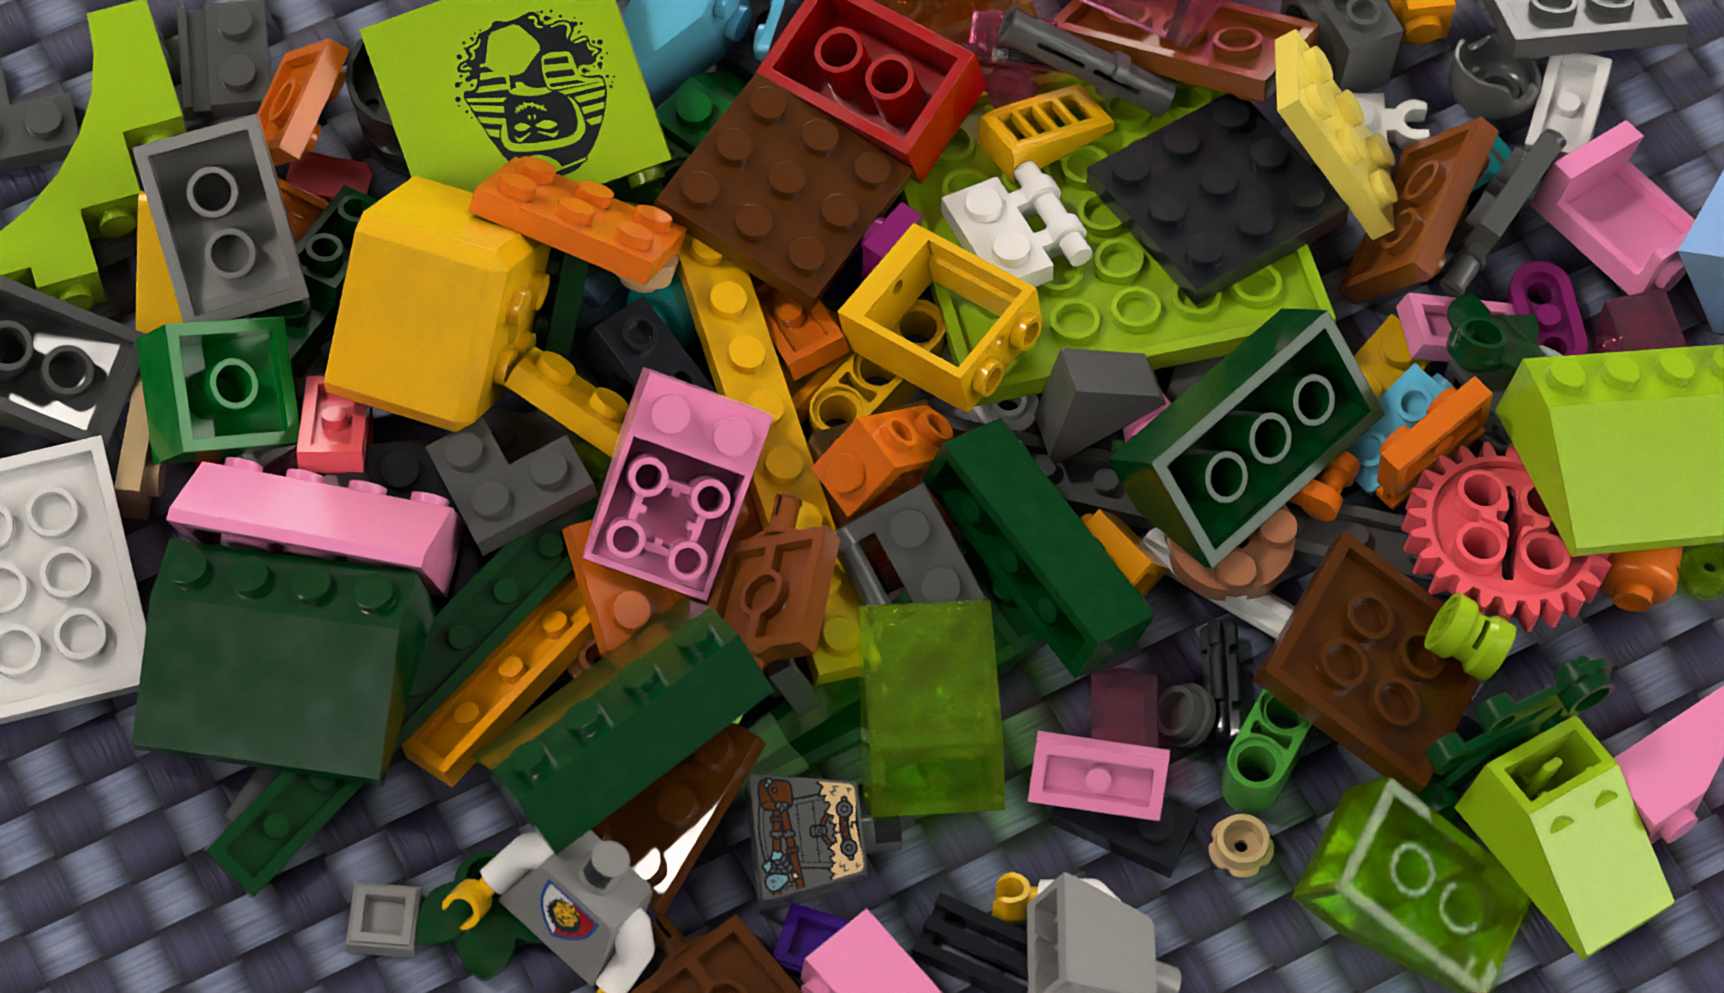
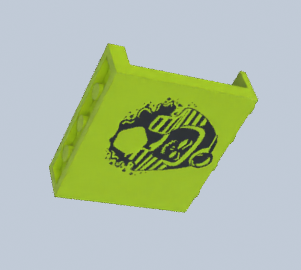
M440 0L359 29L411 177L416 175L474 193L476 187L515 156L518 158L530 156L549 162L556 168V174L575 182L583 180L593 181L607 187L628 180L630 188L635 189L665 178L666 175L663 167L676 162L673 153L670 152L617 0Z

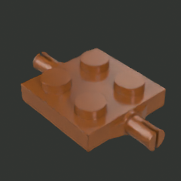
M779 493L775 495L770 524L765 531L746 540L727 543L708 602V606L740 635L762 672L764 667L776 660L815 655L841 538L826 525L803 530L795 529L802 500L791 493H782V496Z

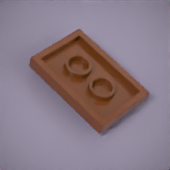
M1481 116L1404 148L1391 176L1398 196V201L1393 203L1394 230L1375 240H1372L1367 232H1365L1338 289L1339 292L1356 305L1381 295H1390L1395 290L1418 282H1427L1441 270L1446 261V253L1444 251L1454 229L1461 224L1468 213L1469 206L1466 202L1476 181L1489 167L1491 157L1488 154L1499 132L1494 126Z

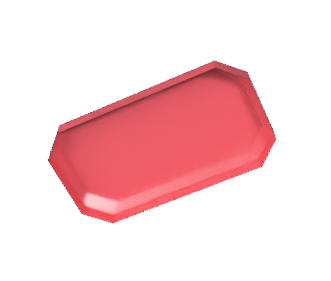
M310 152L306 157H301L300 160L291 162L286 181L319 198L333 200L344 185L367 195L372 182L373 172L367 163Z

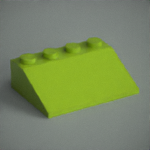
M1724 344L1526 358L1521 361L1495 411L1571 557L1724 543Z

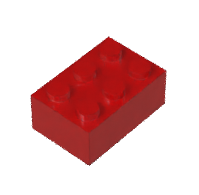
M804 0L756 71L913 168L910 179L919 184L923 183L988 85L975 53L873 0Z

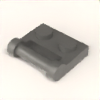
M924 482L833 531L841 538L837 559L878 631L873 638L882 654L900 647L921 633L986 599L983 589ZM874 532L918 610L902 620L858 541Z

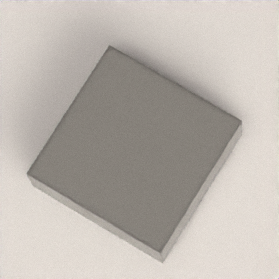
M354 882L346 940L348 953L415 958L417 944L416 925L423 897L421 887Z

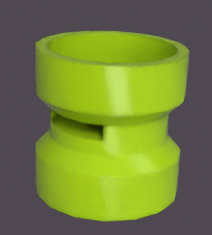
M1459 592L1452 595L1435 616L1427 632L1424 646L1425 649L1440 658L1453 657L1462 662L1464 672L1482 682L1489 679L1505 660L1514 642L1517 629L1514 624L1500 616L1487 617L1479 612L1477 602Z

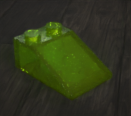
M1391 777L1346 788L1292 895L1294 900L1341 935L1458 993L1489 992L1532 901L1498 859Z

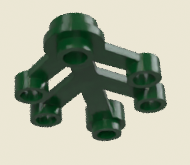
M1586 655L1577 657L1556 671L1553 676L1556 681L1555 685L1514 703L1508 693L1495 695L1482 703L1474 712L1475 718L1485 732L1484 734L1464 742L1458 732H1453L1433 742L1425 750L1424 755L1436 773L1431 775L1426 787L1413 797L1406 793L1410 800L1407 809L1422 832L1431 831L1456 817L1459 812L1454 807L1462 798L1458 789L1479 774L1486 764L1536 737L1539 730L1543 733L1572 716L1582 714L1594 708L1609 697L1614 691L1615 685L1609 677L1612 668L1606 659L1599 658L1590 661ZM1454 770L1452 773H1450V774H1449L1447 777H1445L1444 779L1441 777L1442 774H1445V773H1448V772Z

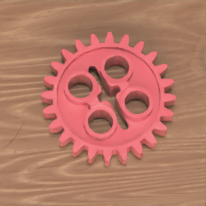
M1490 442L1483 443L1477 458L1465 446L1459 447L1454 461L1444 455L1439 456L1433 471L1424 469L1417 486L1413 487L1405 506L1407 513L1401 525V530L1409 533V536L1403 548L1404 553L1419 555L1412 570L1414 575L1433 574L1434 578L1428 593L1434 595L1447 590L1454 595L1460 592L1477 602L1479 612L1484 615L1486 613L1494 614L1507 621H1510L1511 617L1518 618L1526 632L1532 631L1539 616L1551 628L1557 626L1563 612L1575 618L1584 602L1591 603L1611 566V563L1607 561L1610 553L1571 557L1513 443L1509 444L1504 456H1497ZM1508 493L1513 496V511L1507 524L1503 520L1509 508ZM1509 548L1512 552L1506 563L1505 574L1507 572V580L1502 577V560L1506 549Z

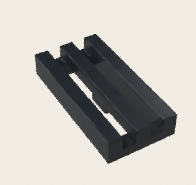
M940 892L934 909L923 926V932L920 938H917L912 948L911 957L990 993H1028L1027 986L933 944L936 937L973 953L992 964H998L1028 978L1027 958L944 921L945 919L953 921L1028 955L1027 931Z

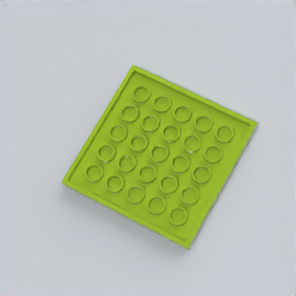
M1063 71L987 85L923 183L919 184L910 179L900 195L904 204L922 215L921 227L963 248L941 213V197L994 177L999 178L1008 194L1022 188L1018 181L1013 183L978 144L980 116L1002 106L1080 83L1115 122L1113 131L1040 169L1042 174H1049L1061 191L1059 200L1067 213L1075 214L1085 227L1087 232L1085 241L1093 254L1090 260L1081 266H1072L1065 254L1050 259L1054 264L1053 280L1036 286L1043 320L1042 330L1037 341L1027 351H1020L1005 369L1003 379L995 392L988 397L983 396L976 406L1043 393L1061 348L1143 353L1149 359L1153 370L1226 356L1281 308L1328 310L1336 323V316L1308 244L1195 305L1086 183L1087 167L1227 94L1226 92L1203 86H1187L1177 79L1155 74L1165 80L1173 81L1174 85H1176L1175 95L1168 110L1162 117L1156 118L1151 113L1120 98L1113 97L1107 100L1097 95L1094 86ZM1076 106L1069 109L1079 121L1087 119ZM1059 116L1052 118L1059 127L1066 126ZM1040 125L1035 127L1039 134L1046 132ZM1021 134L1017 138L1021 140L1025 139V136ZM1039 214L1025 219L1033 233L1047 228ZM932 281L929 285L935 305L940 308L946 329L945 337L954 365L959 367L1000 317Z

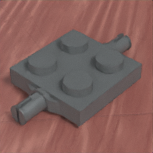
M1553 129L1544 130L1527 153L1516 146L1498 173L1494 175L1481 193L1469 215L1465 217L1446 246L1454 255L1441 272L1445 277L1440 281V287L1448 295L1456 298L1462 296L1476 274L1483 271L1487 264L1486 255L1505 232L1540 179L1546 177L1553 161L1566 146V139L1559 132Z

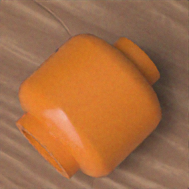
M1683 546L1610 553L1607 561L1611 563V566L1599 587L1605 595L1613 598V603L1617 607L1632 612L1646 611L1651 608V605L1666 602L1676 593L1678 587Z

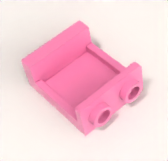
M1626 120L1554 162L1529 205L1637 302L1657 288H1660L1663 292L1670 290L1686 274L1687 271L1678 253V249L1695 219L1629 161L1644 135Z

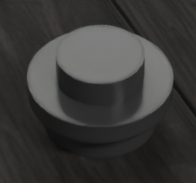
M1184 683L1169 687L1160 695L1154 709L1155 725L1165 740L1174 746L1185 749L1195 747L1205 740L1212 730L1216 717V704L1212 694L1205 687L1195 683Z

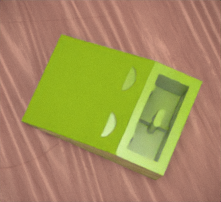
M1577 715L1568 718L1486 764L1454 807L1582 961L1668 910L1675 903L1619 764Z

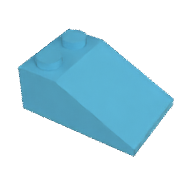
M630 0L622 17L655 109L666 102L690 76L702 74L722 59L732 40L737 42L743 37L752 16L749 0Z

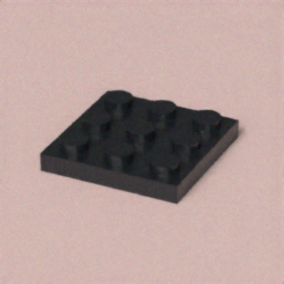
M1230 93L1213 100L1087 167L1086 183L1195 305L1347 223L1349 206L1250 101L1238 99Z

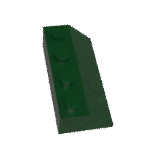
M1281 308L1107 460L1137 511L1202 566L1213 568L1385 415V412L1329 311Z

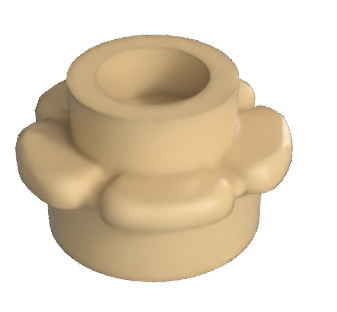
M1236 814L1221 820L1213 828L1211 836L1214 840L1209 844L1208 851L1212 862L1219 869H1228L1233 877L1249 878L1258 873L1259 867L1267 866L1271 862L1274 854V844L1269 837L1266 826L1258 818L1248 814ZM1242 842L1247 846V850L1239 852L1235 849V844Z

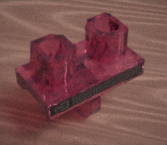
M994 10L973 11L970 44L957 45L975 53L980 67L993 69L991 74L984 76L988 84L984 91L988 92L990 103L995 109L1035 97L1038 94V85L1033 81L1032 75H1038L1041 71L1067 74L1007 44L1003 45L998 42V29L1007 12ZM1038 18L1057 27L1056 20Z

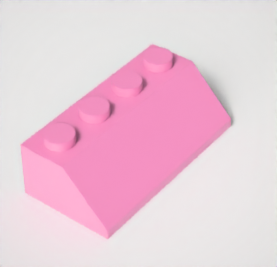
M236 457L225 458L224 465L202 461L169 507L166 520L190 542L417 571L428 594L448 598L465 527L464 521L452 507H449L450 501L435 494L416 491L411 493L409 500L387 496L386 488L361 480H350L348 488L324 484L325 478L323 476L302 469H287L286 477L262 473L264 468L262 465Z

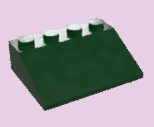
M170 539L150 596L131 744L135 750L383 785L436 607L417 571Z
M682 598L474 753L472 757L554 854L558 855L774 690L740 635L711 607Z

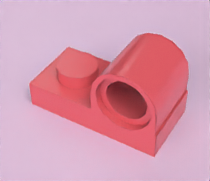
M307 376L297 444L298 469L327 475H339L345 472H364L365 459H367L366 445L374 444L373 407L326 393L324 386L325 376Z

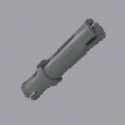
M1012 6L1008 10L998 29L997 39L999 43L1007 44L1055 69H1059L1094 86L1096 94L1107 100L1113 97L1120 98L1151 113L1156 118L1162 117L1172 103L1176 91V85H1174L1173 81L1165 80L1132 64L1131 57L1119 50L1111 54L1065 30H1061L1022 11L1017 6Z

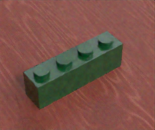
M998 418L942 444L922 478V482H924L935 499L1072 677L1075 679L1130 652L1155 617V614L1146 604L1142 594L1131 585L1107 554L1103 544L1092 535L1070 507L1063 493L1052 484L1030 456L1026 446L1016 438L1002 418Z

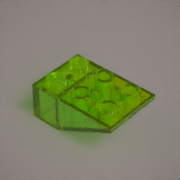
M969 600L858 605L863 801L871 816L885 817L1005 810L1004 743L991 601Z

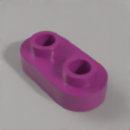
M1532 261L1519 267L1512 276L1507 291V303H1512L1515 315L1532 314L1537 317L1538 338L1536 344L1554 349L1563 356L1586 354L1588 348L1586 332L1571 280L1565 271L1557 265L1546 261ZM1532 295L1540 296L1547 303L1543 305L1535 304L1528 297Z

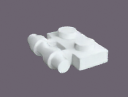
M1026 161L1020 164L1014 172L1015 178L1022 187L1020 190L1008 194L999 178L994 177L941 197V213L963 249L1034 287L1053 280L1054 264L1050 260L1051 258L1065 254L1072 266H1081L1092 257L1093 252L1085 241L1087 234L1085 227L1075 214L1067 213L1059 200L1061 191L1054 179L1049 174H1042L1034 161ZM1039 214L1047 228L1033 233L1025 219Z

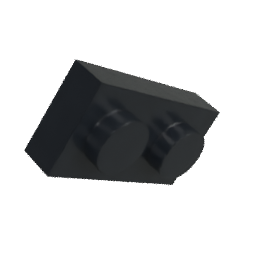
M1163 797L1160 821L1055 806L1051 813L1050 824L1170 878L1197 824L1199 813Z

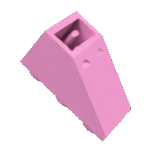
M643 367L619 433L582 558L707 601L774 416L757 407Z

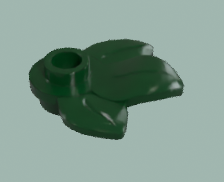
M1471 293L1458 297L1448 307L1446 316L1452 330L1447 338L1446 348L1457 364L1469 372L1485 373L1500 369L1516 372L1523 359L1563 356L1551 348L1536 344L1538 320L1532 314L1492 315L1486 305Z
M481 851L469 856L457 869L453 882L441 885L429 892L422 903L416 925L417 940L421 946H436L456 942L457 953L465 968L481 981L490 980L507 967L514 954L517 940L525 943L543 942L498 901L502 895L497 892L492 895V905L489 911L469 930H461L460 927L473 914V908L470 903L463 899H455L445 910L442 909L443 901L460 882L466 879L479 881L482 878L480 870L500 853L496 851Z

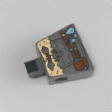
M760 774L748 776L745 796L759 914L790 907L792 902L802 904L861 887L867 876L866 854L902 850V832L898 811L861 814L858 787L855 782Z

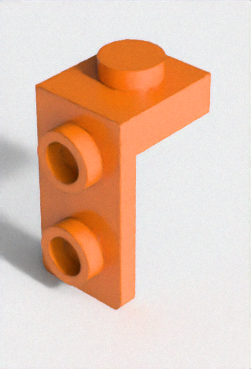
M928 405L858 417L811 469L848 518L863 515L902 473L928 468L942 444L954 438L953 429L945 417Z

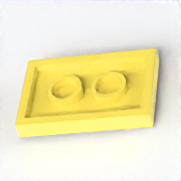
M1297 29L1275 39L1278 113L1342 200L1349 206V209L1370 238L1375 240L1393 231V203L1398 201V196L1390 175V167L1395 165V158L1387 140L1381 133L1378 132L1373 135L1367 128L1358 100L1348 89L1341 92L1333 80V72L1329 61L1318 46L1310 48Z

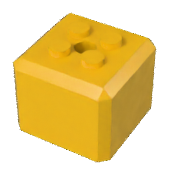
M416 175L366 209L355 229L324 378L326 393L452 432H458L473 424L511 390L504 385L516 364L536 345V334L532 333L536 313L541 309L549 287L550 276L546 274L551 246L468 212L474 193Z

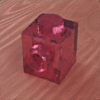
M1665 288L1605 300L1594 330L1597 337L1595 342L1596 353L1687 347Z

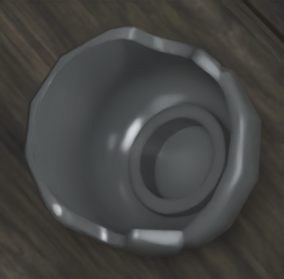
M1486 36L1478 45L1468 48V42L1464 38L1459 40L1452 56L1448 75L1454 100L1472 117L1479 118L1482 116L1485 120L1496 121L1508 119L1528 111L1535 104L1542 83V77L1535 59H1512L1505 45L1497 43L1492 36Z

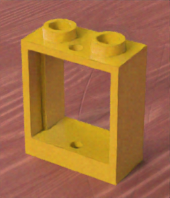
M916 223L909 227L838 310L843 334L850 350L967 414L971 412L983 396L988 397L995 392L1003 379L1005 369L1021 350L1027 351L1034 345L1043 326L1036 287ZM932 281L1000 317L959 367L891 331Z

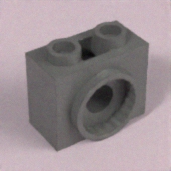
M1282 0L1281 14L1320 24L1318 47L1328 59L1333 72V80L1341 92L1348 89L1352 93H1365L1389 83L1403 28L1385 0Z

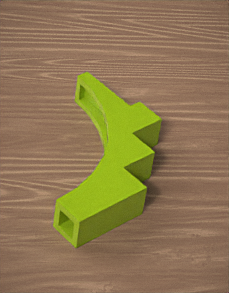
M136 0L87 13L94 55L91 96L80 133L57 175L27 210L0 231V276L85 310L107 302L90 240L101 237H120L137 228L138 197L141 191L132 165L136 163L132 148L187 133L147 0Z

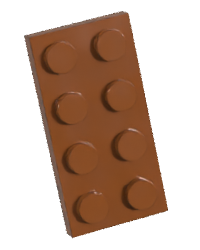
M1072 0L1049 22V24L1065 30L1111 54L1119 50L1131 57L1132 64L1151 73L1177 79L1187 86H1203L1233 94L1241 100H1257L1261 102H1266L1276 91L1275 39L1297 29L1308 46L1312 48L1319 46L1320 33L1319 23L1227 0Z

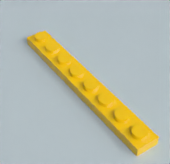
M686 233L681 250L678 253L679 260L676 271L682 282L689 310L717 393L765 410L774 416L749 483L763 531L769 527L774 507V498L778 493L781 496L782 493H791L802 500L795 529L803 530L826 525L832 531L836 530L820 480L811 469L814 463L748 271ZM836 559L816 653L815 655L805 656L815 686L875 673L881 663L862 603L838 559Z

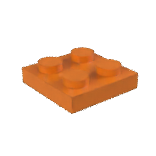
M330 38L284 54L257 112L261 119L274 166L300 160L301 157H306L313 150L322 131V126L317 123L326 102H332L345 83L347 71L342 69L350 50Z

